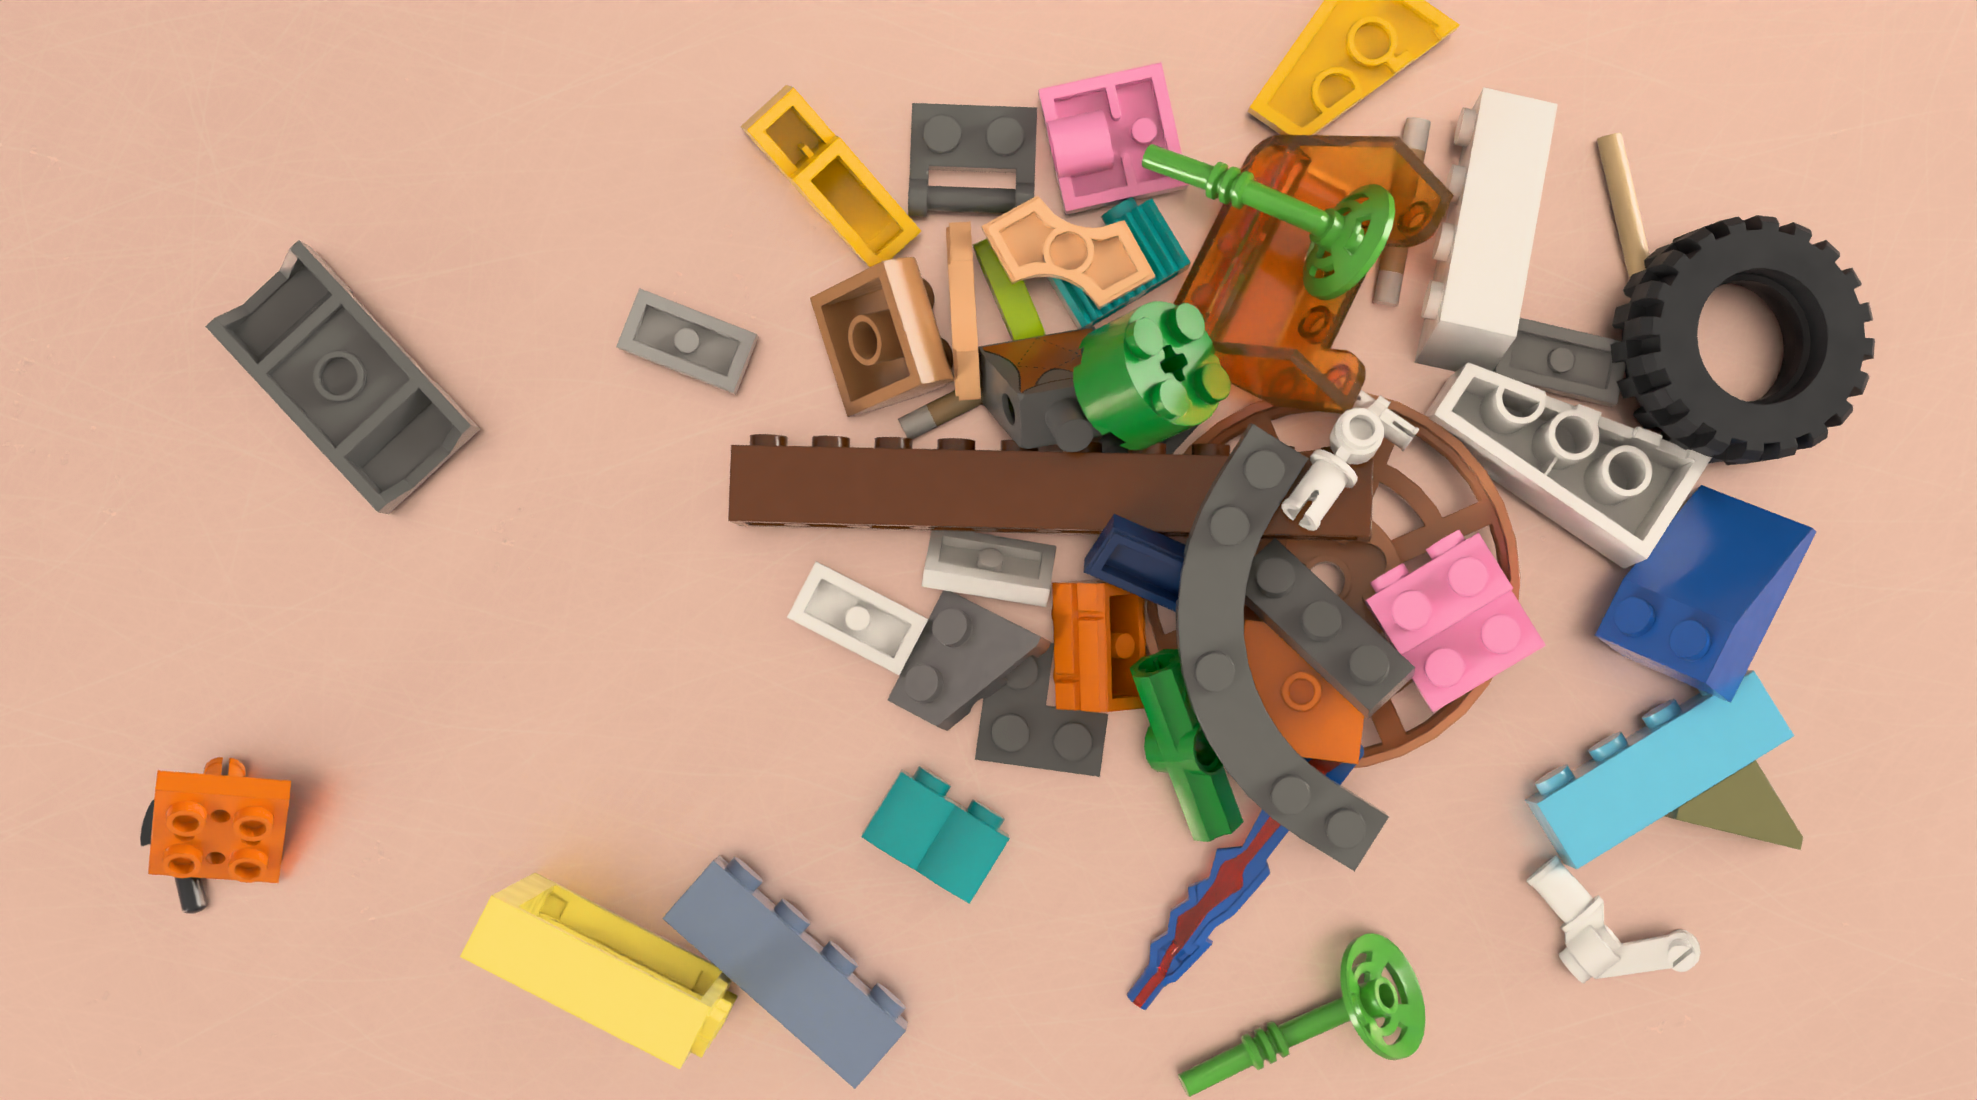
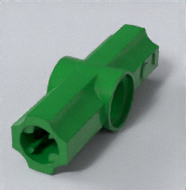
M1163 649L1155 654L1141 657L1130 667V671L1150 722L1144 743L1145 755L1149 765L1157 772L1169 773L1193 840L1211 842L1223 835L1232 834L1244 821L1224 766L1207 741L1192 709L1181 672L1178 649Z

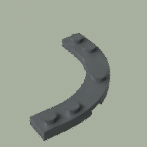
M1249 423L1205 496L1186 542L1185 557L1180 574L1178 600H1176V641L1181 672L1192 709L1207 741L1225 769L1247 796L1273 820L1355 872L1389 816L1384 811L1324 775L1291 747L1267 713L1255 687L1248 664L1244 639V602L1252 560L1271 518L1309 459L1256 425Z

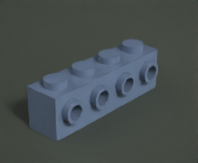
M719 855L662 919L848 1084L856 1089L906 1032L908 1022L900 1016L906 1007L881 984L877 983L871 990L853 974L854 970L858 967L857 963L838 945L829 941L825 947H822L805 931L810 922L788 901L781 899L775 905L757 888L763 881L747 864L737 857H734L728 863Z

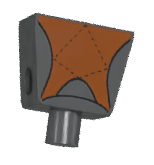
M1095 327L978 347L981 401L1019 447L1031 449L1057 444L1063 451L1077 452L1087 447L1093 437L1103 436L1085 416L1077 399L1073 383L1074 367L1081 364L1084 348L1079 350L1078 348L1082 339L1090 332L1096 330Z

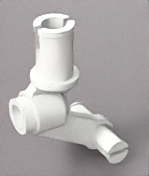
M1347 378L1341 382L1329 400L1346 410L1338 418L1330 434V446L1334 454L1325 450H1315L1310 456L1312 466L1289 498L1285 499L1281 505L1283 512L1293 521L1308 500L1312 501V505L1298 524L1312 531L1317 530L1320 526V521L1343 489L1352 488L1356 484L1358 477L1348 464L1367 462L1374 456L1384 437L1404 452L1419 431L1418 427H1414L1388 409L1391 402L1381 395L1375 400L1350 383Z
M1557 855L1544 863L1527 879L1528 884L1537 890L1563 920L1564 923L1560 928L1565 932V944L1567 947L1559 953V957L1569 971L1583 984L1591 977L1600 979L1670 968L1678 972H1686L1699 961L1701 951L1698 940L1691 933L1682 929L1675 930L1668 935L1621 943L1615 934L1604 924V900L1599 895L1592 898L1562 864L1561 859Z

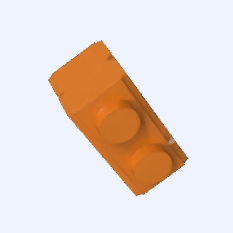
M1102 580L1052 583L1053 605L1051 615L1054 630L1055 664L1053 679L1055 683L1056 709L1087 712L1143 709L1144 706L1133 680L1130 667L1141 657L1146 656L1145 599Z

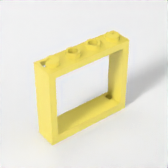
M536 872L491 895L460 955L461 958L678 1069L683 1066L691 1053L700 1058L703 1057L719 1030L722 1029L738 995L728 991L732 980L712 962Z

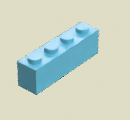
M1747 670L1731 703L1698 689L1700 693L1678 705L1675 699L1666 701L1642 717L1646 724L1645 727L1627 738L1624 737L1622 732L1614 733L1588 750L1592 757L1591 760L1573 771L1570 770L1568 765L1560 766L1535 782L1538 792L1525 799L1565 865L1579 869L1794 737V734L1754 670Z

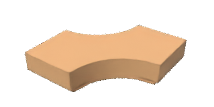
M1037 195L981 226L984 235L1012 285L1035 277L1061 279L1080 288L1092 299L1097 308L1101 309L1155 279L1153 270L1125 220L1097 228L1077 226L1053 214Z
M971 221L949 223V227H946L955 395L959 396V401L981 399Z

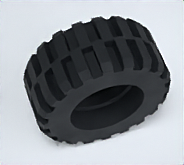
M1760 215L1742 220L1739 216L1720 220L1674 238L1673 243L1656 249L1644 260L1646 270L1632 274L1623 289L1624 294L1631 298L1628 304L1616 307L1612 326L1616 329H1622V341L1611 344L1612 363L1625 361L1626 378L1616 382L1623 399L1635 396L1641 406L1634 412L1633 416L1644 429L1659 427L1663 430L1660 435H1663V440L1674 443L1684 450L1689 449L1712 457L1709 463L1724 461L1726 465H1737L1779 459L1795 455L1796 450L1812 448L1828 438L1827 428L1842 425L1853 412V405L1847 401V398L1863 395L1869 375L1861 371L1862 362L1874 359L1875 339L1865 338L1864 329L1865 322L1873 321L1870 303L1859 304L1854 289L1861 286L1862 283L1853 268L1841 270L1835 263L1840 257V252L1827 240L1811 244L1809 242L1812 237L1811 230L1795 222L1779 227L1780 223L1776 217ZM1723 284H1737L1757 294L1771 308L1781 328L1784 354L1780 372L1770 390L1761 399L1746 402L1724 391L1712 379L1700 355L1697 336L1701 311L1710 294L1715 288Z

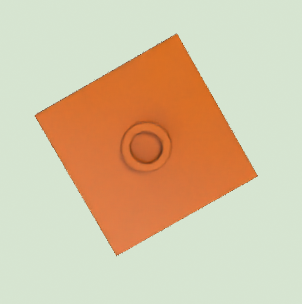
M1245 620L1244 639L1248 664L1254 684L1267 713L1282 736L1304 758L1359 764L1364 715L1265 622Z

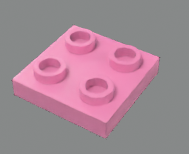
M1161 62L1038 90L1065 215L1119 204L1131 197L1137 200L1187 189L1189 185L1187 183L1142 167L1143 155L1150 144L1182 154Z

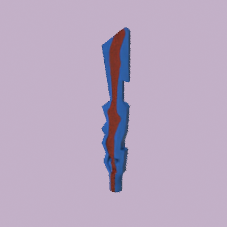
M1362 745L1360 748L1359 760L1364 755V748ZM1304 758L1310 765L1340 785L1356 766V764ZM1261 810L1243 846L1218 848L1210 876L1188 885L1189 897L1171 909L1168 930L1151 941L1149 965L1127 993L1129 1000L1139 1008L1146 1010L1164 987L1169 983L1176 982L1213 943L1208 936L1214 928L1235 915L1270 875L1267 859L1289 830L1273 820L1264 810Z

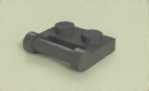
M912 103L908 216L927 217L928 211L1006 213L1032 199L1035 189L1037 107ZM929 170L1016 173V189L929 186Z

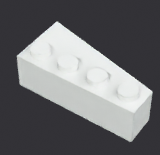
M1483 87L1473 108H1462L1454 137V145L1462 146L1459 164H1452L1444 189L1443 201L1450 203L1446 222L1440 223L1434 243L1432 259L1437 260L1433 280H1430L1423 301L1421 317L1424 318L1414 363L1456 372L1469 362L1493 371L1515 340L1558 104Z
M1469 362L1448 378L1425 413V416L1429 417L1430 420L1442 426L1460 440L1483 466L1492 480L1623 569L1644 561L1649 557L1712 458L1693 450H1684L1674 443L1663 440V435L1639 426L1634 429L1602 417V412L1581 404L1574 406L1546 395V391Z

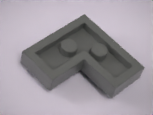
M1051 643L1044 654L1039 658L1033 655L1028 657L1005 676L1008 683L990 697L983 698L975 760L1100 777L1108 714L1081 710L1056 709V706L1046 705L1054 643Z

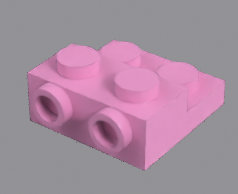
M1457 530L1427 548L1426 551L1432 561L1412 573H1409L1404 563L1381 575L1370 583L1376 594L1365 601L1389 643L1415 667L1414 676L1411 679L1432 713L1546 646L1512 592V585L1479 532L1466 540L1461 531Z

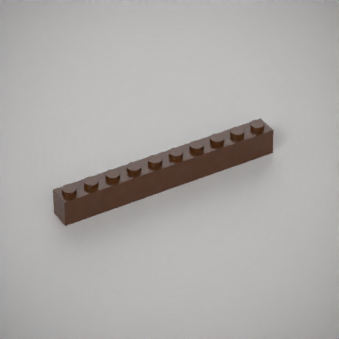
M754 434L750 435V445H731L728 521L739 526L1100 535L1113 514H1116L1167 537H1188L1205 496L1230 455V445L1193 444L1192 455L1166 454V444L1163 443L1155 444L1143 450L1128 449V453H1102V443L1091 441L1087 447L1077 452L1039 451V447L1031 449L1021 448L1013 439L1001 440L1000 450H975V440L942 438L937 440V449H912L913 439L876 437L874 448L850 447V438L843 436H813L812 446H787V436ZM1331 446L1321 448V450L1334 454ZM1307 457L1309 459L1275 511L1261 539L1370 542L1372 537L1373 458L1361 464H1348L1358 477L1356 484L1352 488L1343 489L1320 521V526L1317 530L1312 531L1298 525L1312 505V501L1308 500L1293 521L1281 508L1284 500L1289 498L1312 466L1310 457Z

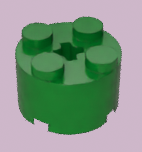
M1163 301L1146 303L1090 332L1082 339L1078 350L1084 348L1081 364L1075 366L1073 372V383L1079 404L1085 416L1096 430L1102 435L1112 432L1115 436L1125 441V443L1119 446L1129 450L1149 448L1205 422L1213 415L1219 402L1226 399L1230 393L1231 382L1229 376L1221 366L1215 346L1205 331L1204 318L1200 311L1189 303H1182L1178 306Z

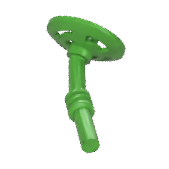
M1150 144L1143 155V168L1206 190V197L1215 200L1219 198V202L1226 205L1231 202L1232 206L1237 209L1247 205L1309 232L1311 243L1303 266V284L1309 294L1320 300L1337 298L1353 288L1374 265L1384 249L1392 230L1395 217L1394 198L1388 190L1378 184L1361 186L1345 196L1333 209L1329 208L1323 211L1254 181L1253 173L1244 171L1241 174V169L1234 166L1228 168V165L1223 162H1218L1215 166L1154 144ZM1359 198H1369L1361 204L1355 201ZM1370 220L1368 230L1364 236V230L1361 227L1362 222ZM1325 251L1331 254L1326 258H1322ZM1317 268L1323 272L1332 270L1335 272L1324 278H1315Z
M1370 933L1353 939L1346 947L1341 962L1340 981L1343 997L1280 1025L1271 1021L1266 1024L1267 1031H1264L1261 1027L1255 1029L1253 1038L1248 1033L1241 1036V1044L1178 1074L1184 1091L1188 1097H1191L1252 1066L1260 1070L1264 1068V1060L1272 1064L1277 1061L1276 1054L1284 1058L1290 1055V1047L1349 1021L1352 1022L1364 1043L1377 1055L1388 1060H1400L1411 1056L1417 1051L1422 1042L1426 1021L1422 991L1412 966L1402 951L1384 936ZM1360 953H1366V962L1356 964L1351 969L1355 958ZM1385 967L1398 988L1402 1004H1398V996L1393 984L1381 975ZM1364 973V982L1358 984L1359 976ZM1384 1017L1383 1025L1378 1027L1375 1019ZM1397 1027L1402 1028L1398 1039L1392 1045H1387L1383 1037L1393 1034Z

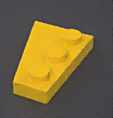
M1324 0L1247 112L1299 147L1456 31L1460 24L1425 0Z

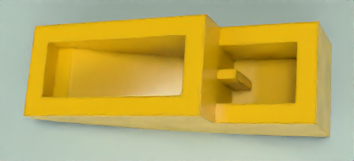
M785 85L740 126L787 180L869 268L882 261L892 259L921 232L919 227L845 142L831 131L794 87Z

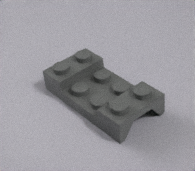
M298 240L289 249L280 270L243 305L215 317L205 327L378 513L390 514L473 437L480 428L438 383L432 381L352 295L351 289L310 246Z

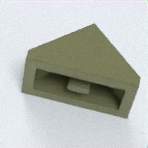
M1756 760L1665 815L1668 818L1801 850L1803 842L1802 834Z

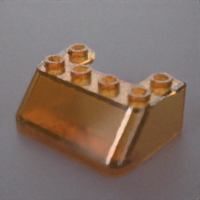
M1274 135L1257 144L1248 154L1241 167V174L1244 171L1253 173L1254 181L1323 211L1329 208L1333 209L1345 196L1361 186L1368 184L1382 186L1392 194L1395 202L1394 222L1385 247L1408 248L1429 240L1436 233L1454 196L1399 136ZM1359 198L1355 201L1361 204L1369 198ZM1231 202L1227 205L1223 204L1173 304L1178 306L1182 303H1189L1200 311L1205 321V331L1213 342L1211 353L1219 358L1220 364L1227 372L1232 385L1278 407L1343 414L1345 411L1352 409L1365 381V366L1352 352L1331 349L1366 275L1353 288L1337 298L1331 300L1317 299L1307 292L1303 284V266L1311 243L1310 233L1245 205L1243 208L1237 209L1232 206ZM1370 220L1362 222L1361 227L1364 230V236L1368 230ZM1325 251L1322 258H1326L1331 254ZM1317 268L1315 278H1324L1335 272L1334 270L1323 272Z

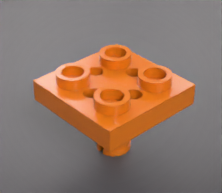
M223 757L214 758L206 763L203 774L158 770L148 874L166 875L176 878L195 877L237 880L244 883H279L291 781L245 777V766L234 758H229L228 776L221 775Z

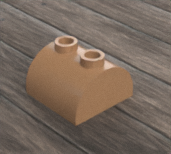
M902 257L882 261L810 297L847 417L921 396L954 381L951 371L953 352L949 343L940 336L932 311L934 292L929 282L922 278L915 257Z

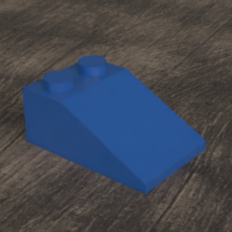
M1701 485L1672 519L1649 557L1635 564L1623 578L1595 636L1626 658L1731 703L1817 531L1802 523Z

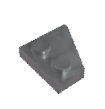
M943 590L888 701L948 731L971 712V708L978 700L990 697L1008 683L1005 678L1008 673L1031 655L1039 658L1048 650L1051 642L951 591Z

